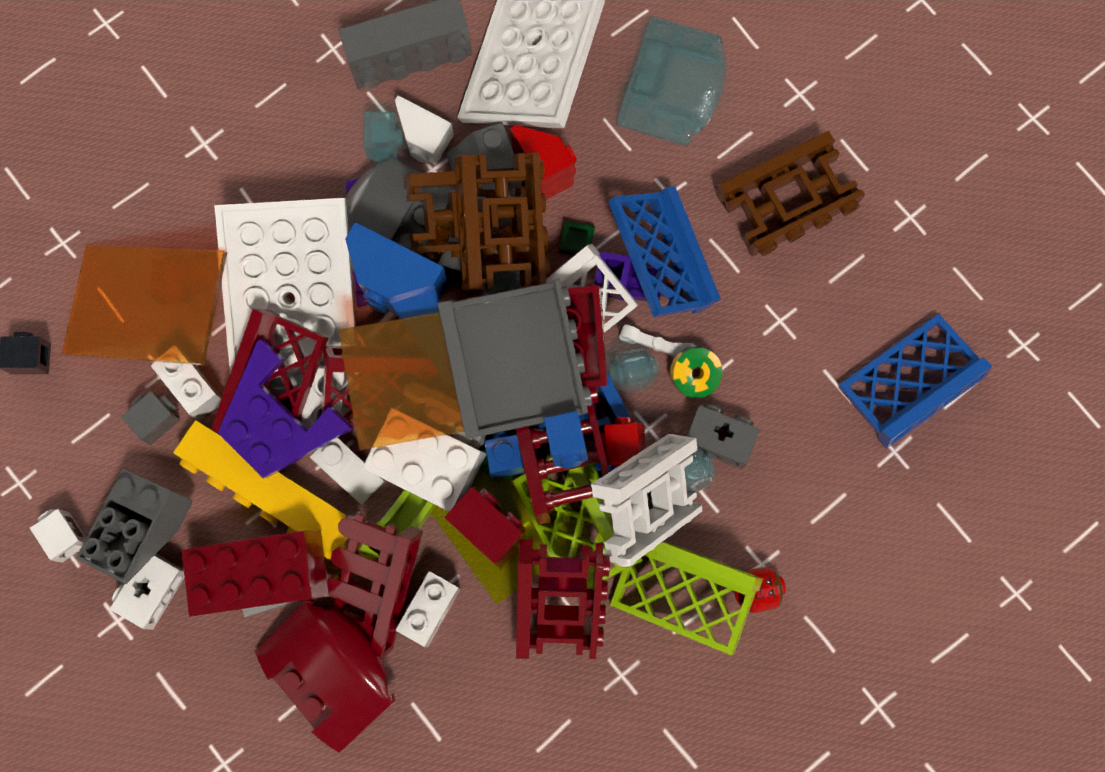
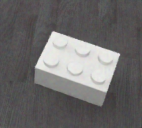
M392 408L362 468L450 511L469 491L487 453Z

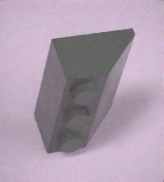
M503 122L471 133L447 152L446 155L451 170L455 171L454 157L473 154L486 155L487 169L514 168V152ZM522 182L508 183L509 197L510 189L522 187ZM482 184L483 190L495 189V184ZM477 197V201L486 197ZM512 217L498 218L499 230L512 226Z

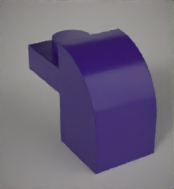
M601 252L600 257L631 296L635 300L647 302L630 256ZM598 266L594 283L603 288L605 275ZM646 267L648 273L656 277L658 270ZM609 281L608 288L615 289V287ZM658 291L657 296L660 302L661 293ZM608 293L607 295L611 298L625 301L620 294Z

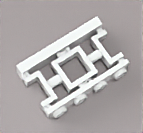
M667 434L591 484L593 497L604 499V502L599 504L600 511L612 513L614 536L604 542L606 550L603 551V555L610 556V562L616 563V565L621 567L635 564L638 559L653 550L658 544L672 536L674 532L702 512V504L692 502L697 498L696 491L686 489L684 467L693 462V455L691 454L697 451L696 438ZM651 491L653 508L649 510L647 493Z

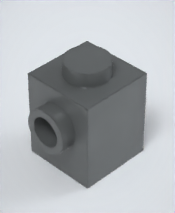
M152 391L138 396L132 402V407L121 416L138 438L149 445H152L180 421L174 413L177 409L175 404L165 394L160 397Z

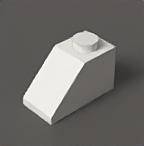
M397 96L395 103L410 155L419 162L426 163L428 161L436 165L454 136L452 124Z
M338 438L318 448L310 456L316 464L361 505L384 483L379 476L363 469L364 462Z

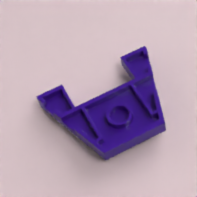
M259 339L218 434L262 478H268L302 459L303 456L317 448L325 446L340 435L348 433L354 426L334 407H328L316 422L307 429L264 386V383L285 359L266 340Z

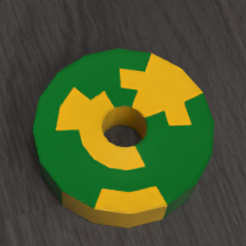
M688 347L680 351L673 359L670 377L674 387L682 394L692 398H703L713 393L719 386L722 378V365L718 357L710 350L701 347ZM699 367L700 375L693 378L692 370Z

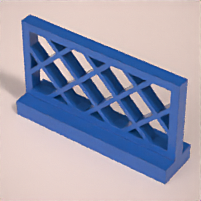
M676 186L666 187L658 193L613 197L608 201L653 318L692 311L693 314L700 313L721 300ZM646 203H649L653 215L644 209ZM622 206L628 207L635 213L633 220L625 215ZM641 218L652 225L650 232L639 225ZM658 231H660L664 243L656 238ZM634 234H637L646 241L644 248L636 243ZM652 246L664 254L661 261L650 254ZM669 259H671L675 271L667 266ZM646 262L658 270L656 277L648 273L645 266ZM664 275L675 283L673 290L661 282ZM681 288H683L687 301L679 295ZM658 291L669 299L667 306L661 307L657 296Z
M938 314L839 385V389L879 435L878 440L887 449L984 379L992 365L985 357L980 359L943 317ZM937 325L945 334V344L927 342V332ZM922 336V341H918L917 339ZM907 346L920 347V362L903 360V349ZM926 348L944 350L943 365L925 362ZM949 351L962 353L969 362L962 367L948 365ZM898 353L897 359L891 358ZM882 364L897 365L895 380L877 377L878 367ZM901 366L919 368L918 383L900 380ZM924 369L942 371L941 382L937 385L923 383ZM873 371V376H872V377H871V376H866V375H868L869 373H871V372ZM947 372H952V374L947 377ZM858 381L872 383L870 398L857 396L850 387ZM876 384L894 386L893 401L876 399ZM899 387L917 389L916 400L912 403L899 402ZM922 390H928V392L922 395ZM874 405L892 407L891 418L881 424L873 415ZM897 408H903V410L896 414Z

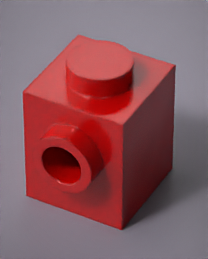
M634 417L615 418L613 425H604L605 433L601 434V439L608 465H621L646 449L644 424L634 423Z

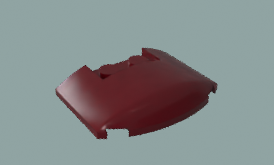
M309 599L255 650V654L268 680L274 679L313 726L314 729L311 732L330 748L340 753L395 702V696L393 693L388 697L385 678L389 675L374 647L360 630L339 612L332 608L327 611L314 606L313 604L316 601Z

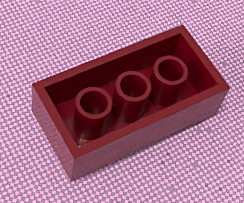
M321 529L297 531L181 550L189 617L329 596Z

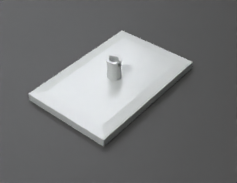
M497 0L457 118L462 123L496 125L503 122V125L564 128L605 0Z
M346 198L214 205L230 373L252 309L271 310L280 314V317L329 337L326 346H357L351 257L345 240L349 233ZM290 292L295 295L294 302L287 298ZM277 324L273 336L278 346L288 341L289 338L285 328ZM308 337L299 341L304 358L313 353L316 344L315 340ZM292 346L280 351L281 356L285 359V367L297 362ZM323 356L319 364L320 366H325ZM300 366L288 372L293 387L300 386L304 378ZM281 376L269 381L274 395H281L287 392ZM324 377L322 378L321 382L322 387H324ZM332 377V384L337 388V382ZM358 384L352 391L360 390L361 386Z

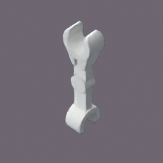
M624 325L619 336L621 341L630 344L638 343L653 348L655 351L668 353L673 358L680 351L688 347H697L692 343H671L661 337L656 338L642 333L639 329L630 325Z

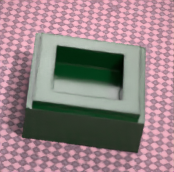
M565 220L559 253L575 256L587 245L592 244L595 226Z

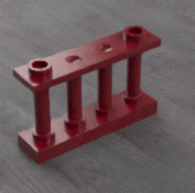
M589 387L592 405L587 406L589 419L580 421L583 434L592 432L596 450L588 451V460L582 461L581 465L574 468H562L561 466L555 467L553 460L544 462V459L537 460L535 449L540 448L541 444L549 442L546 429L537 431V428L530 429V426L516 429L534 515L538 525L551 522L549 511L555 510V506L593 498L591 484L551 493V490L544 491L542 480L547 479L549 474L600 463L603 476L609 473L593 403L599 402L596 387Z

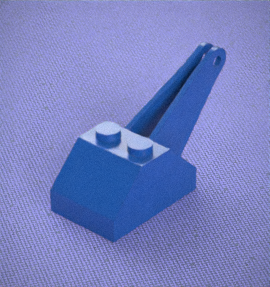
M355 222L345 240L358 284L364 293L363 297L369 300L368 305L376 311L385 314L388 310L397 314L444 381L449 386L455 387L453 377L450 376L452 371L438 309V303H440V299L449 285L444 267Z

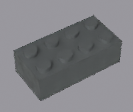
M436 0L338 29L357 89L374 88L381 82L391 79L401 80L411 73L421 70L431 71L437 68L438 65L448 62L458 63L472 55L469 28L460 0Z

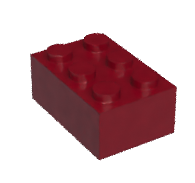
M471 487L444 518L501 570L519 551V539H526L523 534L526 531L525 527L509 511L505 515L500 513L499 511L502 509L500 504L484 488L478 492Z

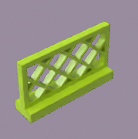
M592 464L567 470L565 483L551 479L552 474H549L548 478L543 479L542 482L544 491H548L550 484L567 490L592 484L600 479ZM526 474L512 481L543 544H547V552L550 557L575 558L579 543L589 546L595 551L596 542L602 543L603 541L604 543L614 536L612 513L600 511L599 504L604 502V499L593 497L582 500L580 513L566 508L567 504L555 506V510L558 512L554 527L546 524L538 525L530 493L525 485V482H527ZM564 514L578 518L574 535L560 530ZM584 521L595 525L598 531L595 542L581 538ZM558 535L572 540L569 556L559 553L556 547ZM638 559L635 564L627 567H621L614 563L615 567L610 569L609 577H603V580H607L625 569L642 562V559ZM589 566L587 589H590L593 585L594 566Z
M662 541L653 550L645 554L649 558L654 570L640 577L634 566L622 571L610 606L731 656L735 653L756 591H759L763 578L667 541ZM657 561L665 563V565L659 567ZM673 566L679 569L684 582L668 589L661 572ZM686 572L696 576L689 579ZM656 574L663 592L648 598L641 581ZM630 575H632L633 580L628 582ZM703 578L710 582L715 594L699 601L692 583ZM636 584L642 602L633 606L621 602L625 589ZM717 584L726 587V589L719 591ZM686 586L694 604L678 611L671 593ZM733 590L744 594L745 598L741 609L729 613L722 595ZM665 596L672 614L660 618L655 616L650 603ZM717 598L724 617L708 623L701 605ZM645 605L647 612L640 610L638 608ZM696 608L703 626L691 631L685 628L680 615ZM738 615L736 624H734L732 618ZM675 618L677 624L669 622L668 620ZM726 620L732 631L728 645L716 641L711 627ZM706 630L708 637L703 636L699 633Z

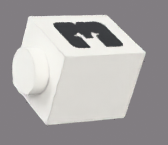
M60 509L46 511L38 517V523L30 527V530L51 561L63 563L80 551L86 539L71 513Z

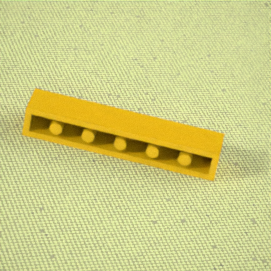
M194 421L173 452L182 458L179 465L194 474L201 470L209 475L206 482L220 491H223L225 486L235 492L232 497L234 500L247 508L253 503L262 509L259 515L267 521L276 525L280 520L289 526L286 531L287 533L321 529L324 557L327 559H331V553L339 546H348L350 539L342 536L338 530L339 521L347 515L279 472L268 478H262L220 435L198 421Z

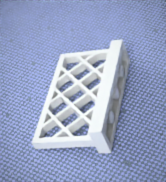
M590 244L547 278L546 283H551L554 279L560 278L561 287L586 286L587 272L597 265L605 275L604 286L601 288V292H603L602 308L605 333L639 304L599 256L600 253L593 244ZM582 277L581 285L573 284ZM609 281L615 287V289L608 288ZM608 293L620 294L628 303V306L620 312L606 311ZM605 315L614 316L607 323H605Z

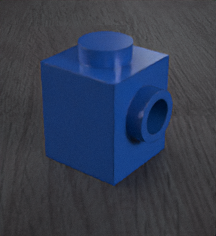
M578 411L544 418L555 467L574 468L581 465L582 461L588 460Z
M500 432L491 435V440L485 441L492 479L524 473L517 435L511 436L510 432Z

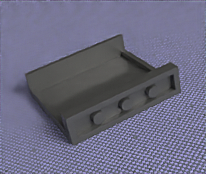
M560 278L554 279L551 283L457 302L450 300L438 303L466 439L545 423L544 418L569 412L578 411V415L588 413L587 406L592 405L591 394L588 385L582 386L580 373L585 372L581 352L575 353L573 340L578 339L574 319L568 320L566 307L571 305L567 286L561 287Z

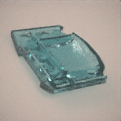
M652 16L624 96L617 126L684 146L691 143V137L700 130L703 131L709 123L722 94L726 75V57L722 47L723 41L721 36Z

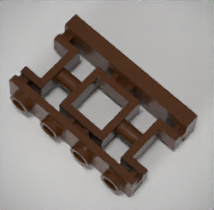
M830 131L818 135L719 184L716 196L721 205L725 203L728 213L742 207L754 227V230L746 233L743 238L745 244H748L750 248L749 253L751 257L758 253L761 256H765L778 248L777 244L788 240L789 243L794 242L806 234L805 230L813 226L816 229H820L832 222L833 216L840 213L846 216L860 207L859 203L865 193L862 189H857V182L854 180L841 187L829 166L830 163L836 161L840 154L833 147L835 140ZM817 158L814 165L820 176L810 180L802 165ZM796 180L809 203L786 213L774 191ZM763 185L761 193L767 202L755 207L747 192ZM827 186L836 202L818 210L823 202L816 191ZM773 213L783 228L765 236L768 229L762 218Z
M518 153L513 155L514 170L487 171L486 155L473 154L454 157L462 289L494 288L493 272L520 270V286L546 284V278H549L550 265L548 259H545L544 246L548 243V231L546 226H543L546 197L544 193H541V180L544 178L545 169L543 161L539 159V153ZM525 177L526 197H509L508 178ZM495 179L496 198H484L477 201L476 180ZM516 205L518 237L491 238L489 206ZM529 243L530 263L513 264L511 244ZM498 245L499 264L481 265L480 246Z
M514 168L487 169V171L514 170ZM455 171L413 173L403 176L404 189H407V202L423 201L425 233L409 234L412 244L410 250L417 254L419 253V255L427 259H439V252L451 251V257H460V244L423 246V240L436 239L435 223L450 222L451 238L459 237L456 191L448 192L449 209L434 210L433 194H419V188L456 186ZM525 177L508 178V183L522 182V187L510 189V197H522V194H526ZM495 179L476 180L477 197L496 198L495 189L483 190L482 184H495ZM516 205L489 206L491 235L499 234L498 218L512 217L513 234L517 233ZM529 243L511 244L514 253L529 252ZM498 245L480 246L483 255L499 254Z

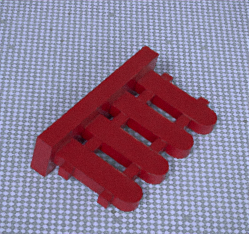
M358 512L355 516H346L338 523L340 534L350 540L348 546H339L331 553L332 563L342 569L341 576L334 575L327 580L329 596L335 598L334 606L325 605L323 609L328 611L332 608L347 618L367 638L382 660L394 648L397 636L396 628L401 620L423 530L410 526L402 533H398V526L391 523L386 528L366 521L367 514ZM360 543L381 550L379 558L358 551ZM393 555L392 561H391V563H390V562H389L390 556ZM354 573L372 580V588L351 581L352 574ZM383 585H385L384 593H382ZM345 603L366 610L365 617L344 610ZM378 615L377 622H374L375 616Z

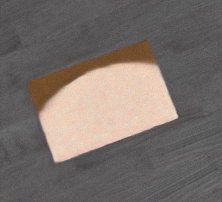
M85 246L61 354L205 365L228 252L224 250Z
M439 312L338 330L354 416L353 425L356 428L359 450L464 432Z

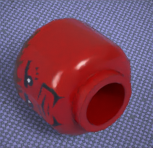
M770 567L745 571L763 578L759 591H756L749 612L759 613L779 607L783 595L786 593L784 579L780 575L778 576ZM734 591L736 601L742 607L745 595Z

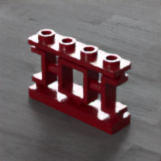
M519 539L516 658L529 659L530 649H536V654H543V643L576 644V655H583V650H589V659H596L597 647H603L604 627H599V624H605L606 605L601 604V601H607L608 581L603 580V577H609L610 556L603 555V543L596 542L595 551H589V546L582 545L581 558L547 557V544H540V549H533V539ZM532 565H539L538 588H532ZM589 566H594L592 589H587ZM545 596L578 597V606L545 605ZM531 613H537L536 634H530ZM585 615H590L589 635H584L583 633Z

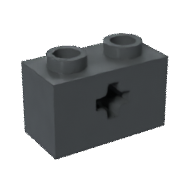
M706 404L703 407L699 405L686 436L696 438L697 452L743 469L747 465L760 429L754 427V422L747 418L736 416L733 419L723 415L724 411L716 406ZM720 428L726 430L725 435L727 437L724 441L718 440L719 434L717 432Z

